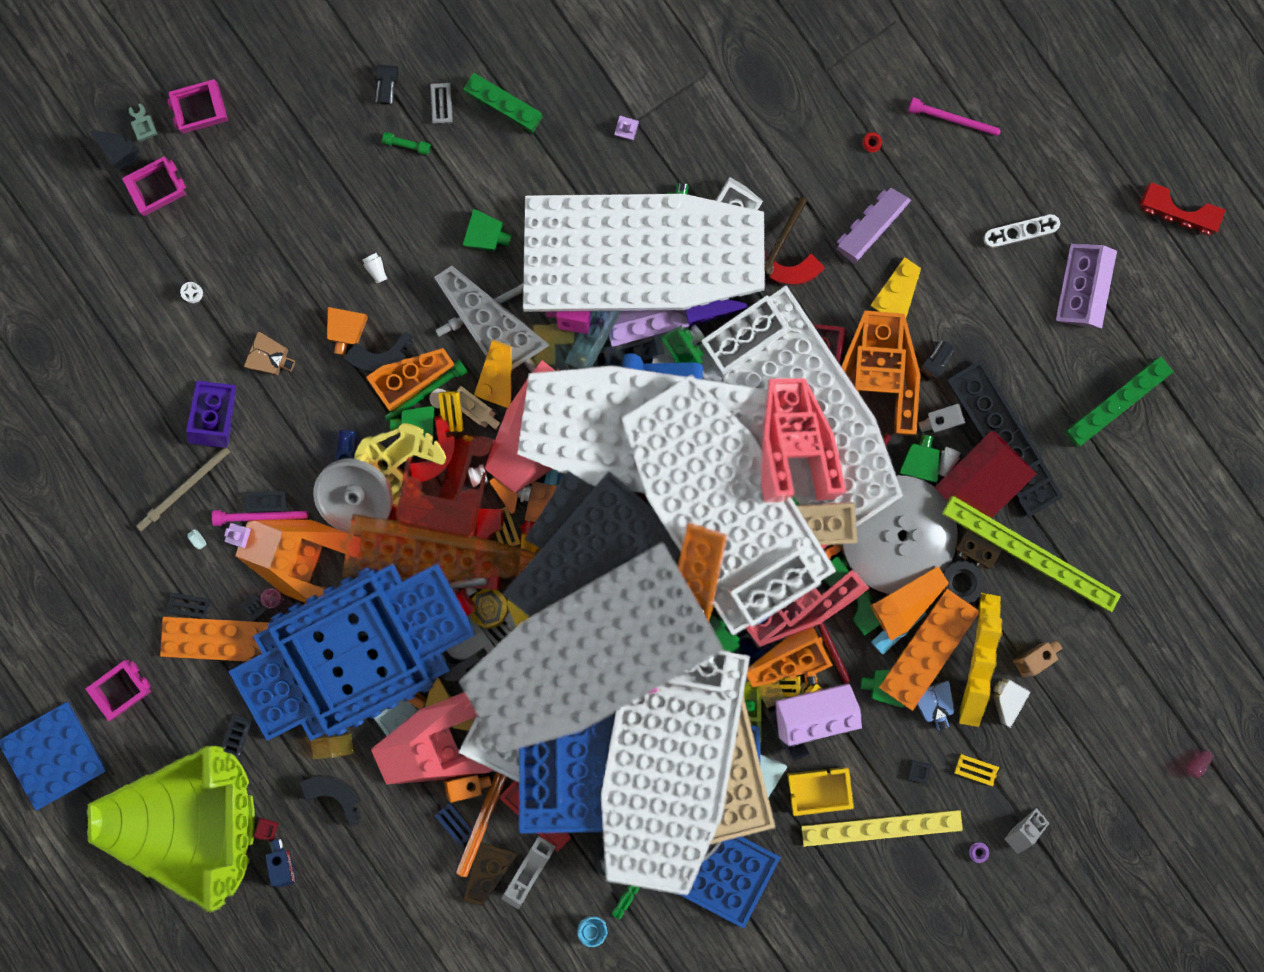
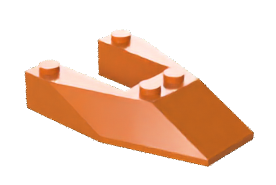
M864 311L841 368L858 393L859 391L896 393L894 434L914 436L917 430L920 371L905 314Z
M254 520L247 522L246 528L251 530L245 548L238 546L235 556L284 595L307 603V598L315 594L319 597L324 594L323 590L326 589L310 583L323 546L361 559L367 540L313 520Z

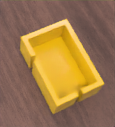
M848 767L831 768L829 773L822 769L787 774L789 791L791 794H794L790 796L792 814L794 816L854 809Z

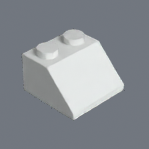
M1002 679V681L999 680L993 689L995 691L993 697L1000 722L1011 727L1030 692L1010 680Z

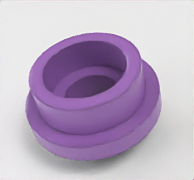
M974 843L969 849V856L974 862L982 863L988 859L989 849L983 843ZM977 849L982 850V854L980 856H976L975 851Z

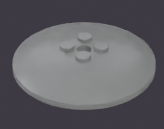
M896 475L903 497L857 527V543L842 544L843 553L849 567L857 572L869 587L887 594L896 592L938 566L943 572L950 565L957 545V524L942 514L948 501L934 486L911 476ZM901 530H905L907 533L904 541L898 539V533Z

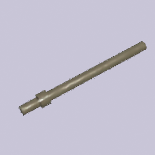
M222 448L155 509L152 508L147 513V516L136 525L137 528L142 531L151 522H156L161 517L160 514L231 451L228 448Z

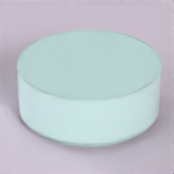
M193 530L188 534V538L195 548L202 549L206 546L204 538L198 531Z

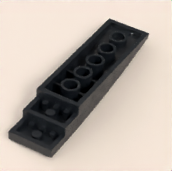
M982 360L949 378L947 381L980 439L983 440L991 431H995L1037 473L1015 495L1028 518L1063 498V495L1053 481L1054 478L1044 464L1042 456Z

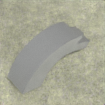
M538 836L506 889L502 900L517 909L520 908L554 851V845Z

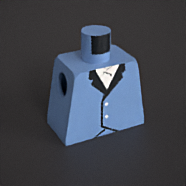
M946 680L929 686L917 703V707L925 721L935 720L938 730L949 727L946 716L954 713L950 684Z

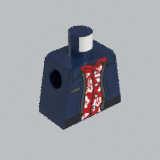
M281 840L269 842L271 853L266 854V861L271 886L282 887L298 883L290 851L283 850ZM279 858L282 859V862H281L280 865H278V859H279Z

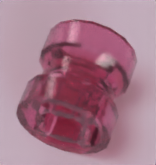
M275 588L264 590L260 597L262 605L267 608H277L283 602L282 593Z

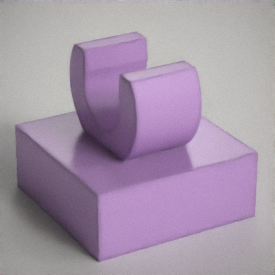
M619 116L614 136L633 141L639 121Z
M230 523L229 529L226 528L224 535L226 536L225 542L245 548L251 529Z

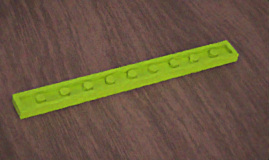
M950 497L942 513L944 516L1104 610L1113 612L1121 594L956 497Z

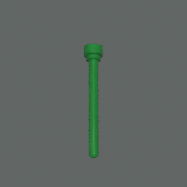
M460 359L454 362L455 365L447 373L386 414L385 419L390 421V419L396 418L402 414L403 410L409 409L453 377L466 374L468 371Z

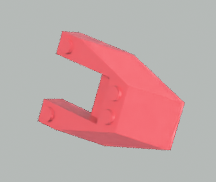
M542 360L532 373L555 370ZM529 377L505 413L484 468L515 494L553 470V468L517 454Z
M770 379L768 382L761 472V486L765 503L783 502L794 495L787 458L808 457L817 500H834L846 493L835 436L806 379Z
M829 544L820 546L822 549H825ZM852 570L823 595L815 587L779 609L759 625H749L745 628L761 647L819 625L857 599L869 587L859 574Z
M465 692L418 710L371 749L386 785L450 780L493 771V769L460 754L449 728L478 716Z

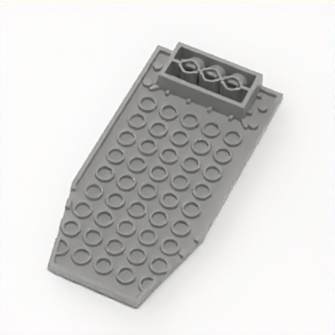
M661 543L520 623L460 681V684L498 752L502 753L582 731L722 652L723 648L675 561L672 560L666 547Z

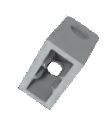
M960 404L928 413L929 418L918 421L921 432L933 429L934 433L965 424ZM943 416L944 423L937 424L936 418Z

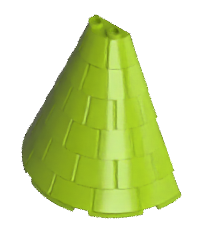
M205 747L151 775H146L111 794H107L89 803L87 810L88 842L127 866H131L146 877L155 879L188 901L195 902L206 911L216 910L225 904L224 899L227 896H232L244 877L250 860L246 853L248 845H253L255 813L253 796L248 795L246 789L249 784L247 775L240 762L232 753L226 754L224 749L220 747Z

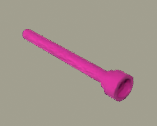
M912 97L908 112L915 115L922 112L997 136L1001 132L997 127L923 105L924 102L915 97Z
M213 510L212 524L213 526H222V524L231 521L306 519L309 513L307 511L225 514L221 510Z

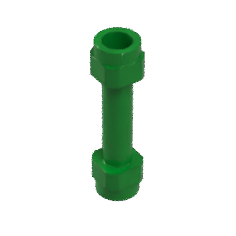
M384 132L382 144L391 147L392 145L409 148L418 151V154L428 155L431 144L421 141L417 143L395 137L392 133Z

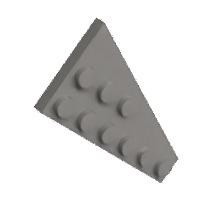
M450 266L434 277L486 357L493 339L512 346V369H514L550 345L453 266Z

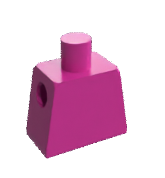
M546 311V317L557 318V325L561 330L589 334L592 311Z

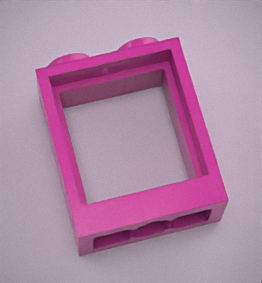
M215 79L169 92L170 98L167 101L170 110H174L175 117L173 118L175 128L179 129L183 134L228 121L220 89ZM210 91L216 116L185 125L178 99Z
M165 156L122 178L140 214L143 216L186 195L184 191L186 185L181 177L177 178L175 174L177 168L172 160L169 161ZM165 167L177 191L147 206L136 182Z
M124 660L86 688V691L108 721L114 720L151 693L149 689L151 687L150 683L145 677L141 678L138 674L139 668L133 661ZM122 669H125L140 690V693L115 710L99 686Z

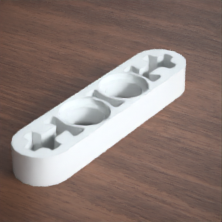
M1046 215L994 228L984 235V243L990 248H996L1052 234L1058 230L1060 220L1055 215ZM1048 219L1051 222H1055L1053 229L1047 226L1043 227L1042 230L1044 232H1041V225L1046 224ZM1028 224L1036 226L1037 231L1035 234H1029L1026 231ZM1010 228L1015 229L1018 233L1017 238L1010 239L1007 236V230ZM1003 230V238L997 239L995 244H993V241L988 240L991 233L994 236L1001 235L1000 231Z

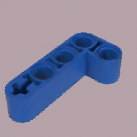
M626 354L623 357L622 365L624 368L683 377L692 375L696 379H703L704 367L699 363L643 364L640 356Z

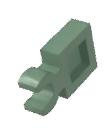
M140 103L138 104L140 107L139 113H134V110L129 108V113L136 119L131 124L139 142L158 135L151 116H144L145 108Z

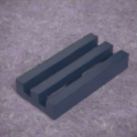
M451 802L435 815L459 846L470 838L473 829ZM448 809H450L453 812V814L468 830V835H466V833L461 829V827L456 823V821L450 816V814L447 812ZM442 814L445 815V817L450 821V823L455 827V829L461 834V836L463 837L462 840L457 836V834L442 818Z

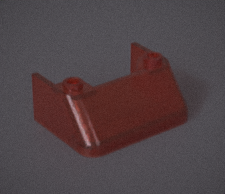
M407 457L396 513L397 521L401 525L465 538L472 536L476 530L487 473L483 472L480 489L465 490L460 502L421 494V482L417 478L409 476L411 458Z

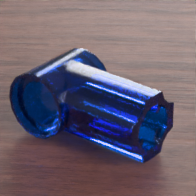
M339 430L335 461L341 460L344 456L354 459L356 431Z

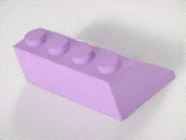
M890 188L888 191L884 189L877 197L878 203L875 206L871 204L864 211L866 216L861 221L857 219L850 227L852 229L850 234L847 236L844 233L837 241L840 244L837 250L851 263L855 264L911 201L908 197L893 188Z
M1071 244L1056 321L1082 327L1102 328L1117 254L1116 250L1104 245Z
M685 310L602 311L612 347L633 343L655 335L662 336L680 325L684 329L689 328Z
M850 684L776 701L779 738L788 746L862 728L860 707Z

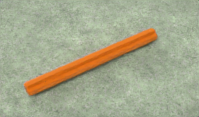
M497 771L457 868L456 874L459 876L467 877L507 778V776Z

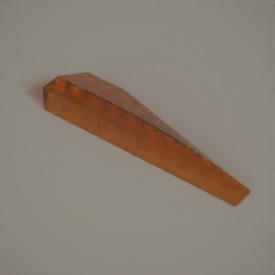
M353 514L342 577L348 578L351 576L354 579L359 576L358 572L367 567L369 570L376 567L377 571L394 564L401 579L404 581L438 563L447 581L471 580L474 577H481V579H490V577L495 576L510 578V576L519 575L535 557L537 552L453 531Z

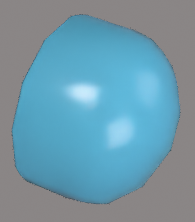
M596 916L583 919L577 928L579 941L587 947L599 946L604 942L608 933L606 923Z

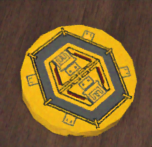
M483 589L472 598L478 608L470 616L478 626L488 629L495 628L503 623L509 609L506 604V598L502 593L494 589Z

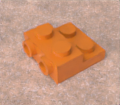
M539 482L532 483L525 516L526 521L535 522L557 486Z

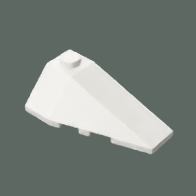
M729 177L715 200L758 210L763 202L746 186Z

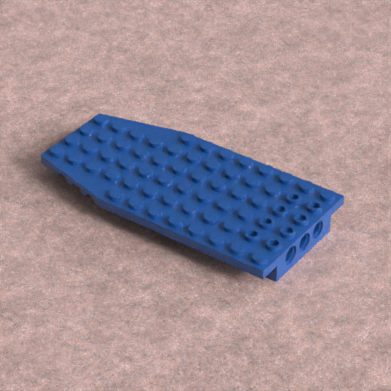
M616 711L582 731L519 748V833L604 832L601 795ZM750 725L761 767L760 727Z

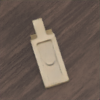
M460 386L456 392H459L461 411L479 425L486 427L489 424L497 430L501 423L493 418L496 413Z

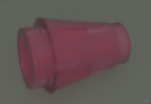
M1204 749L1203 752L1187 764L1186 772L1197 780L1203 777L1214 758L1213 754Z

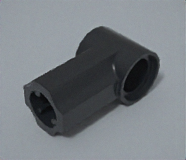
M378 64L376 103L393 105L395 84L398 81V66Z
M941 339L930 357L926 358L919 371L936 382L955 348Z

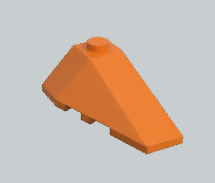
M444 348L421 354L420 356L383 365L366 378L391 412L455 364Z
M938 566L870 606L889 640L892 641L907 632L949 583Z
M811 627L788 636L747 669L746 676L752 687L775 683L778 679L789 677V679H794L796 675L806 673L808 676L832 666V663L816 631Z

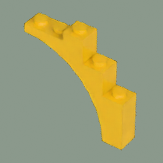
M981 593L979 597L978 610L980 613L977 620L974 650L959 717V724L979 727L990 696V680L996 665V648L1002 634L1000 596Z

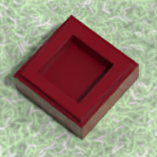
M259 817L253 837L272 842L279 823Z

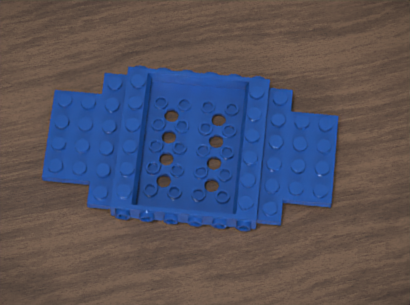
M438 563L404 581L401 579L394 564L377 571L376 567L371 570L367 567L358 572V577L352 579L350 576L342 580L340 586L335 588L332 585L323 590V595L318 597L315 594L306 599L307 603L301 606L297 603L288 608L290 612L284 615L280 612L271 617L272 621L268 624L269 628L253 636L262 654L228 671L267 741L299 724H302L310 741L324 734H328L329 737L334 734L339 736L347 731V727L352 725L355 728L364 723L363 719L367 717L373 719L381 714V710L385 708L391 710L399 705V701L403 699L405 702L416 696L415 693L419 691L424 693L432 689L434 682L437 680L436 677L450 671V667L442 652L475 636L476 633ZM355 613L358 615L359 622L351 624L348 621L349 614ZM314 632H322L324 640L322 642L315 641L313 638ZM358 632H367L368 640L366 642L360 641L357 636ZM325 649L333 651L334 657L332 659L324 658L323 651ZM369 649L377 650L378 657L376 659L368 657L367 651ZM336 666L343 669V676L336 677L332 672L333 668ZM384 666L388 670L387 676L380 677L377 674V668ZM350 684L353 687L352 694H345L342 691V686Z

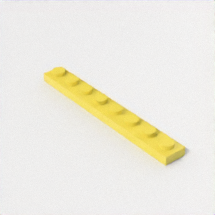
M960 810L801 826L803 846L963 831Z

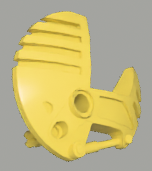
M407 423L401 424L399 428L390 432L363 439L356 450L354 459L373 465L386 477L392 489L393 504L400 508L402 517H407L405 520H414L425 516L434 505L402 471L399 465L413 455L443 465L446 461V455L437 441L434 442L433 446V437L429 433H426L424 437L423 429ZM401 433V436L388 448L378 443L386 440L388 437ZM382 460L387 462L388 467L383 465Z

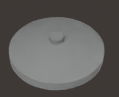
M341 459L332 462L322 470L314 485V501L319 513L331 526L346 533L365 534L372 532L386 521L392 510L393 493L388 480L376 467L361 460Z

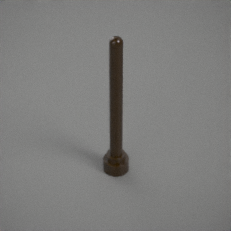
M805 197L799 199L769 256L764 260V278L771 277L774 271L773 263L807 203Z

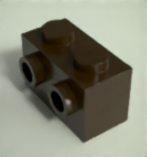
M965 529L956 545L955 551L958 552L957 556L966 561L970 558L975 561L976 567L985 571L986 568L992 569L1002 549L972 531Z

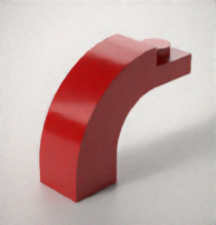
M764 250V260H766L769 254ZM811 253L802 263L793 267H785L774 261V271L771 277L767 279L783 286H799L816 278L825 267Z
M435 416L434 421L437 442L446 455V461L441 465L424 458L409 460L413 483L427 481L436 477L447 467L452 458L455 444L453 433L446 434V432H449L447 420L444 421L442 416Z

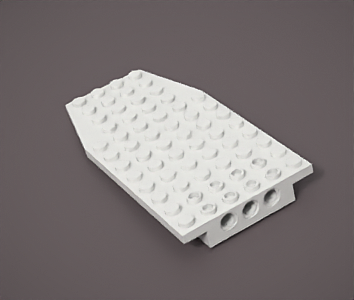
M687 194L525 196L524 312L686 310L697 305H707L709 302L717 300L723 301L730 297L763 291L765 288L763 211Z
M784 286L770 297L765 296L702 340V344L699 346L704 353L701 365L704 367L703 377L705 380L768 389L770 379H806L834 433L846 493L834 500H817L808 457L787 458L794 490L793 497L800 505L855 502L856 526L858 527L903 497L874 415L787 286Z
M617 366L530 373L517 454L565 474L568 470L594 486L610 471L633 492L646 493L622 417L687 377ZM696 379L752 433L762 450L768 389Z
M692 375L622 417L647 498L679 550L682 551L686 527L689 523L728 534L713 604L732 635L749 625L754 626L820 585L822 579L836 571L791 497L783 502L765 503L761 486L762 450L752 433Z
M722 651L661 685L656 693L645 694L616 711L601 795L607 881L688 895L722 818L750 656Z

